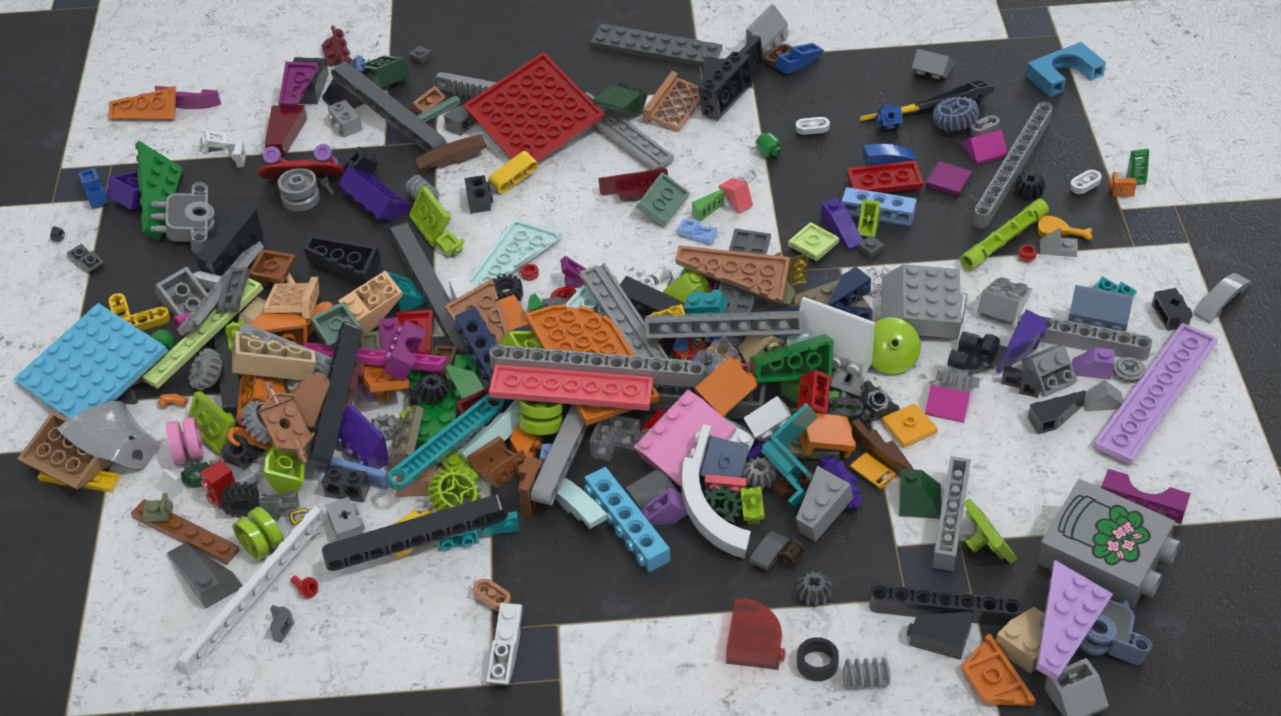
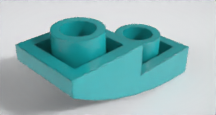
M1103 276L1094 287L1096 289L1134 296L1137 293V290L1122 281L1119 285H1116Z

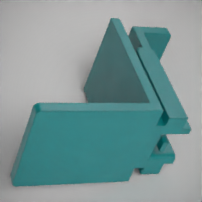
M807 403L770 436L772 440L767 441L761 450L798 490L788 499V502L794 508L804 500L806 492L800 487L801 484L797 480L803 472L810 480H812L813 476L786 447L818 418Z

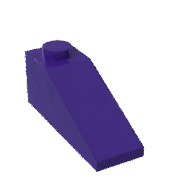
M837 197L821 203L822 222L835 236L839 237V241L848 251L858 248V244L863 239L846 207Z

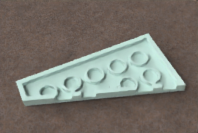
M514 219L468 278L472 288L474 289L492 278L497 279L498 275L503 277V274L508 276L562 239V233Z

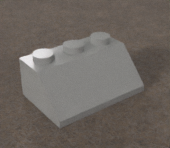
M771 4L746 29V44L755 35L761 36L763 60H765V55L778 46L789 34L788 23L775 5Z

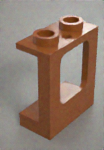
M500 436L467 456L469 465L479 477L496 488L518 475V467L520 464H523L526 458L523 450L516 454L508 450L503 438Z

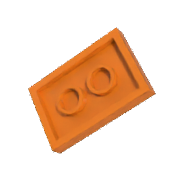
M376 365L356 367L358 377L371 393L376 394V401L384 402V398L386 402L390 401V390L399 392L404 388H409V380L407 378L403 381L383 371L384 367H377Z

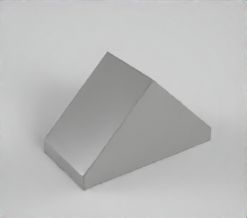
M1103 380L1086 391L1085 411L1116 410L1124 403V399L1120 390L1106 380Z

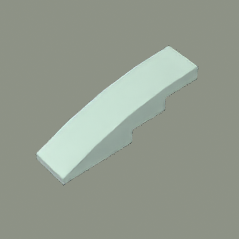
M515 400L504 413H499L488 426L481 428L460 452L468 464V455L498 436L505 441L514 432L517 424H519V414L521 413L519 411L520 400Z
M564 478L555 499L568 513L572 512L579 521L583 520L590 529L607 520V513L587 493L572 481Z

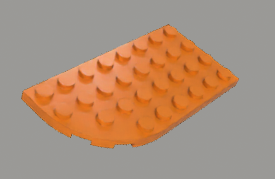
M567 304L541 308L525 314V319L542 349L635 356L615 323L607 316L595 313L594 309L579 306V308L567 307ZM654 386L652 387L650 404L659 401V394ZM574 404L586 426L634 410Z

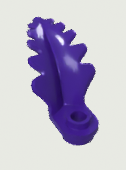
M835 455L821 458L819 466L822 469L851 484L853 499L845 508L859 507L863 501L861 500L862 496L856 494L860 492V489L853 485L857 482L856 477L845 469L843 461L836 459Z

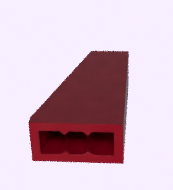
M297 105L296 108L271 106L265 148L274 146L280 151L281 157H285L307 121L305 105Z

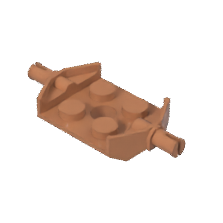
M271 381L264 383L263 386L268 396L258 412L277 451L298 454L302 464L308 462V456L304 447L315 433L310 434L293 400L296 395L277 393ZM280 420L287 423V429H283L280 426Z

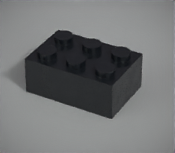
M294 57L293 62L319 64L317 72L298 103L318 105L329 75L326 59Z

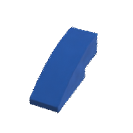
M814 43L793 46L790 48L789 53L778 55L775 67L785 74L795 72L818 58L824 49Z
M892 144L863 145V158L867 166L915 160L918 162L913 151L906 147Z
M95 168L78 173L91 208L108 203Z

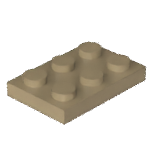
M416 406L412 411L407 412L402 421H398L395 427L397 433L391 444L393 450L387 460V463H389L387 472H390L414 452L423 408Z

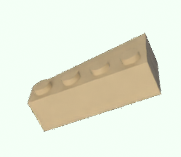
M235 330L232 345V373L296 379L302 381L309 373H314L316 364L315 351L294 345L285 347L275 340H271V342L259 340V336L251 335L250 338L243 336L242 332Z

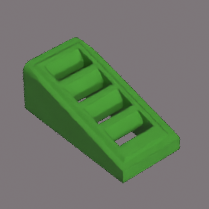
M721 189L693 201L692 216L700 222L724 204V191Z

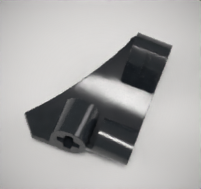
M963 331L960 336L958 350H951L947 366L969 372L986 370L999 365L1007 347L1000 345V339L993 334H985L982 338L980 335Z

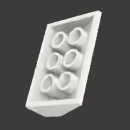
M803 297L799 311H803V333L809 334V339L824 334L828 335L834 340L832 367L863 378L872 364L875 322Z

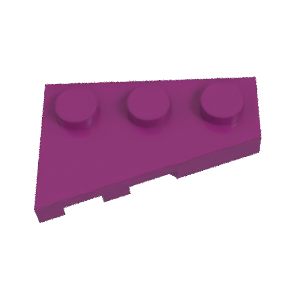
M285 61L279 97L280 107H297L319 68L318 63Z

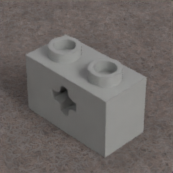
M349 497L325 505L337 541L362 534V530H365L362 518H357V515H359L355 503L351 504Z

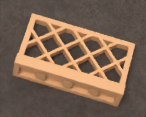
M311 277L309 283L274 284L263 307L264 313L302 312L303 318L310 319L320 295L319 277Z

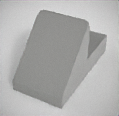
M1061 228L1040 239V254L1077 257V239L1061 238Z

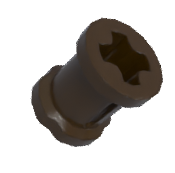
M791 539L784 552H780L778 555V559L786 567H793L796 564L795 560L805 552L804 546L799 541Z

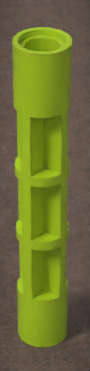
M1042 199L1032 202L1021 213L1008 220L1005 225L960 256L962 266L967 270H973L985 261L988 256L1001 249L1008 241L1049 212L1047 203Z

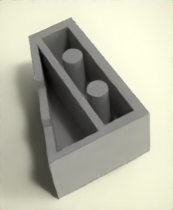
M817 466L796 517L799 533L816 542L853 499L851 484Z

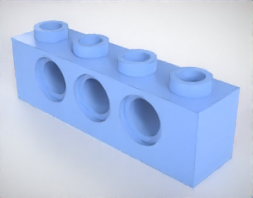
M846 187L842 204L846 207L850 216L860 217L862 199L881 202L879 221L912 225L916 210L915 198Z

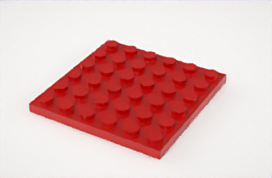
M542 52L463 105L465 111L510 159H513L523 151H527L538 163L605 118L604 113L545 52Z

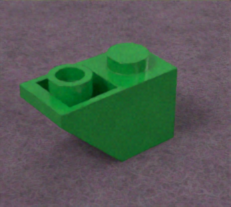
M452 365L445 366L448 371L445 375L450 383L453 382L457 389L454 392L459 400L485 389L475 372Z

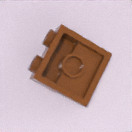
M262 249L259 255L256 256L252 267L248 269L250 272L249 278L264 287H267L269 283H284L296 262V256Z
M527 456L523 464H520L517 474L520 476L518 493L521 495L520 506H522L523 515L531 516L537 502L531 501L530 496L533 485L541 471L542 460Z

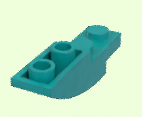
M517 511L509 512L507 518L499 523L436 541L438 550L479 544L478 537L519 531Z

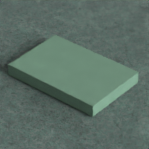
M662 172L636 205V208L664 228L690 192Z

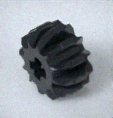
M1022 172L1021 175L1017 176L1014 188L1017 195H1022L1023 198L1037 199L1044 192L1045 180L1043 175H1038L1037 172Z
M428 373L427 376H421L420 380H417L415 391L417 398L420 399V402H426L427 405L430 403L436 405L437 402L443 403L444 399L448 396L449 384L444 379V376L438 377L437 373L434 375Z

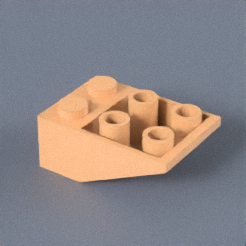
M384 271L338 301L339 303L345 302L363 328V333L379 325V319L385 318L403 293L388 273Z

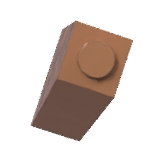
M318 372L315 374L309 373L289 393L296 395L293 400L305 424L310 427H314L330 385L327 376Z

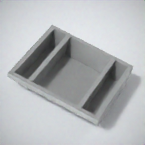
M903 264L883 275L882 319L895 317L905 320L914 327L920 336L958 339L962 323L960 269Z

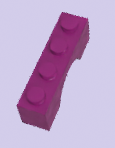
M405 321L403 327L399 325L383 360L386 363L383 371L405 381L416 359V356L412 353H416L426 330L408 321Z
M1112 469L1107 470L1101 486L1106 491L1168 517L1178 524H1182L1191 494L1172 487L1158 494L1145 493L1132 485L1128 474Z

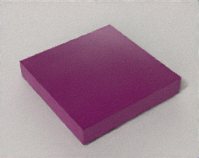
M939 161L926 181V187L959 197L972 176V171Z

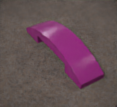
M155 86V90L169 88L166 86ZM202 89L201 93L176 91V108L205 109L221 105L218 90Z

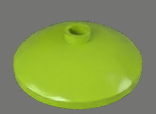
M887 317L876 321L871 366L875 370L888 375L906 372L914 366L920 355L921 342L917 331L911 324L900 318ZM893 340L897 342V347L892 346L891 342Z

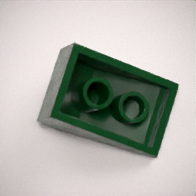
M387 55L365 62L364 71L362 72L364 76L382 89L391 87V84L395 82L397 84L405 81V78L410 77L404 58Z
M619 82L618 85H610L595 97L593 103L621 112L643 114L648 94L643 93V89L637 87L630 89L627 84Z

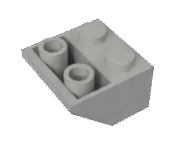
M1065 345L1051 346L1021 359L1025 372L1041 381L1040 392L1043 396L1077 382Z
M1087 658L1066 666L1057 681L1047 676L1044 690L1063 716H1091L1109 707L1100 676Z

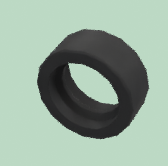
M813 637L800 644L797 650V668L801 675L812 681H824L835 675L839 664V651L835 644L822 637ZM814 651L823 652L831 658V662L823 667H814L805 662V656Z

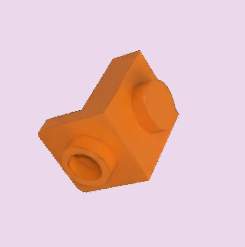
M1113 172L1112 178H1109L1108 188L1112 190V196H1134L1137 184L1136 178H1118L1117 172Z

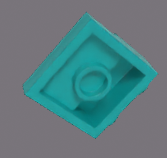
M712 290L711 293L695 291L694 294H688L683 309L686 314L725 313L728 301L723 292L719 290Z

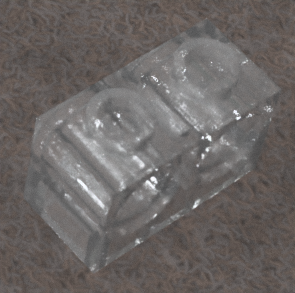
M723 336L720 339L714 340L707 349L699 351L693 360L703 364L706 362L712 363L709 366H705L704 378H706L730 356L733 360L736 358L739 361L740 356L739 351ZM723 350L728 351L726 354H719Z

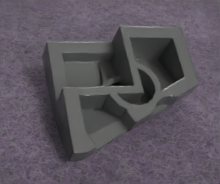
M658 468L626 487V493L638 509L642 510V507L669 487L675 491L677 489Z

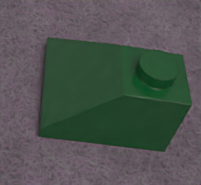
M901 469L899 516L940 519L941 484L923 470Z

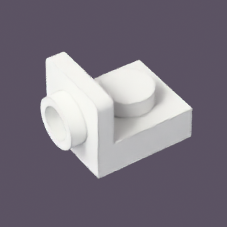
M205 130L204 137L200 138V147H202L203 153L207 154L209 146L226 149L227 139L225 133Z
M243 141L226 142L229 157H232V160L236 162L237 168L244 167L246 151Z

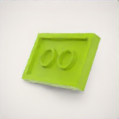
M421 186L409 216L429 244L437 246L434 242L443 234L446 225L451 221V214L449 211L444 210L428 187Z
M201 391L195 392L188 418L195 417L202 441L219 456H222L220 449L229 442L227 433L228 430L235 426L236 421H234L231 413H225Z
M970 498L963 503L967 508L965 514L977 526V531L965 539L972 551L976 553L980 548L988 544L1001 560L1006 559L1011 564L1018 558L985 513Z

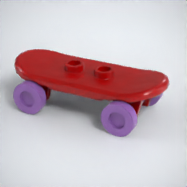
M320 144L314 150V155L318 161H286L281 158L278 148L270 146L263 152L266 165L259 169L258 175L264 179L280 178L282 174L291 169L304 168L312 171L315 176H324L325 174L340 176L344 174V169L339 165L337 159L332 156V150L326 144Z

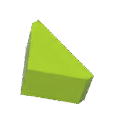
M862 199L858 231L861 236H873L875 238L879 224L881 202Z

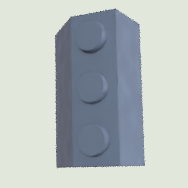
M1075 285L1068 321L1126 332L1134 295Z

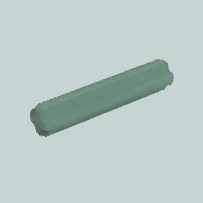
M453 96L417 115V117L427 122L458 106L460 99L457 96Z

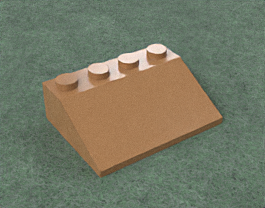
M52 411L17 459L78 490L101 471L108 468L113 461L90 455L65 438L57 428L69 418Z

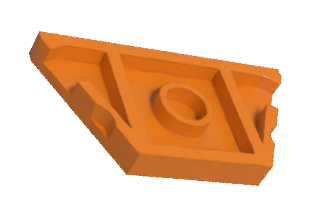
M988 634L981 646L977 647L973 651L972 656L967 658L962 664L961 670L984 705H1035V698L991 634Z

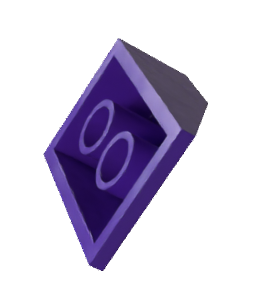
M137 171L109 177L106 196L130 210L142 207L140 205L142 196L139 192Z
M1027 309L1025 310L996 372H1002L1005 365L1012 366L1029 356L1032 349H1037L1041 341L1038 338H1043L1047 330L1044 327L1047 321L1046 318Z

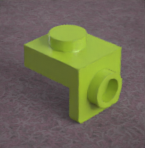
M447 230L434 243L450 258L453 254L458 255L463 250L462 246L465 240L462 238L458 241Z

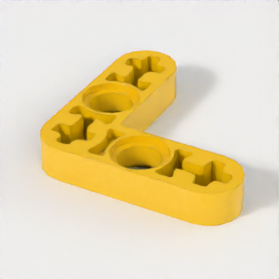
M117 293L109 298L111 312L116 315L125 312L124 315L119 317L141 331L164 325L170 320L169 311L165 307H157L130 315L128 304L123 294ZM147 319L146 322L139 323L140 320Z

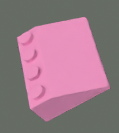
M687 390L642 437L634 448L642 460L655 469L659 468L667 478L681 487L684 458H690L692 448L696 449V433L701 431L703 424L711 426L710 435L728 439L736 431V428L703 399Z

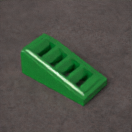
M1149 149L1131 151L1126 178H1136V185H1145L1147 183Z

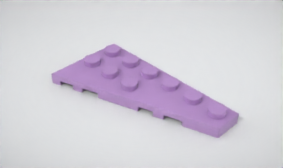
M1054 560L1051 568L1052 574L1049 581L1050 587L1046 600L1044 626L1041 633L1042 639L1036 669L1057 681L1110 601L1113 593Z

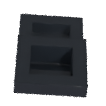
M1004 366L1001 384L1020 388L1019 394L1039 398L1041 381L1022 370Z

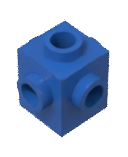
M883 105L881 106L882 109L878 110L875 116L876 123L879 124L880 128L885 127V130L894 129L895 125L903 123L901 106Z

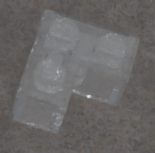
M616 415L597 422L589 441L591 457L610 461L616 446L635 450L634 446L638 443L641 436L640 420Z

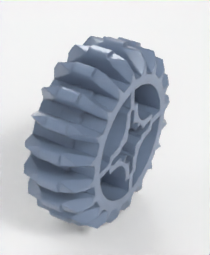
M967 97L946 98L947 100L941 101V103L936 104V107L933 108V121L936 127L945 131L951 130L953 132L955 130H965L967 127L970 128L976 124L979 117V107L976 101H973L972 98L967 99Z

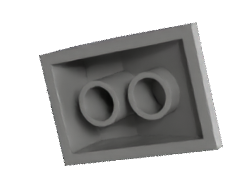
M188 267L157 283L155 287L156 296L175 317L192 312L208 294Z

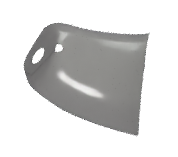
M111 401L91 407L68 419L57 428L65 438L86 453L132 469H142L155 453L158 444L157 440L144 431L136 422L125 403L121 401ZM130 436L135 437L133 440L129 439ZM136 449L141 450L143 454L139 462H135L132 458V453Z

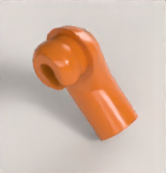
M162 394L158 401V405L165 408L168 407L169 402L182 407H186L188 404V399L178 394Z

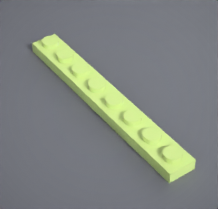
M248 278L240 302V311L263 290L260 283ZM217 306L198 325L199 327L194 332L185 336L143 376L145 382L158 389L239 312H232L231 310L220 312Z

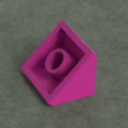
M1002 130L961 141V145L976 165L1005 157L1008 154Z
M932 384L925 414L964 423L972 392H964Z

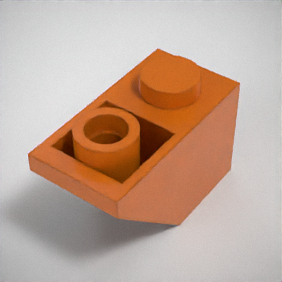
M517 424L510 438L512 452L516 454L523 450L527 457L535 458L537 450L541 449L543 443L540 435L530 434L521 430L519 424Z

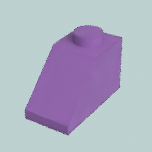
M1093 348L1073 358L1072 367L1075 375L1111 380L1115 350Z
M670 487L641 508L642 514L651 525L675 524L688 515L682 494Z

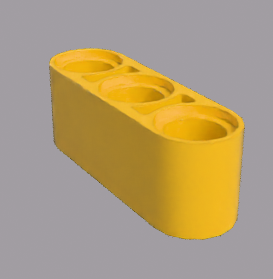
M523 151L493 172L488 182L490 181V184L499 194H503L533 173L538 167V162L527 151Z

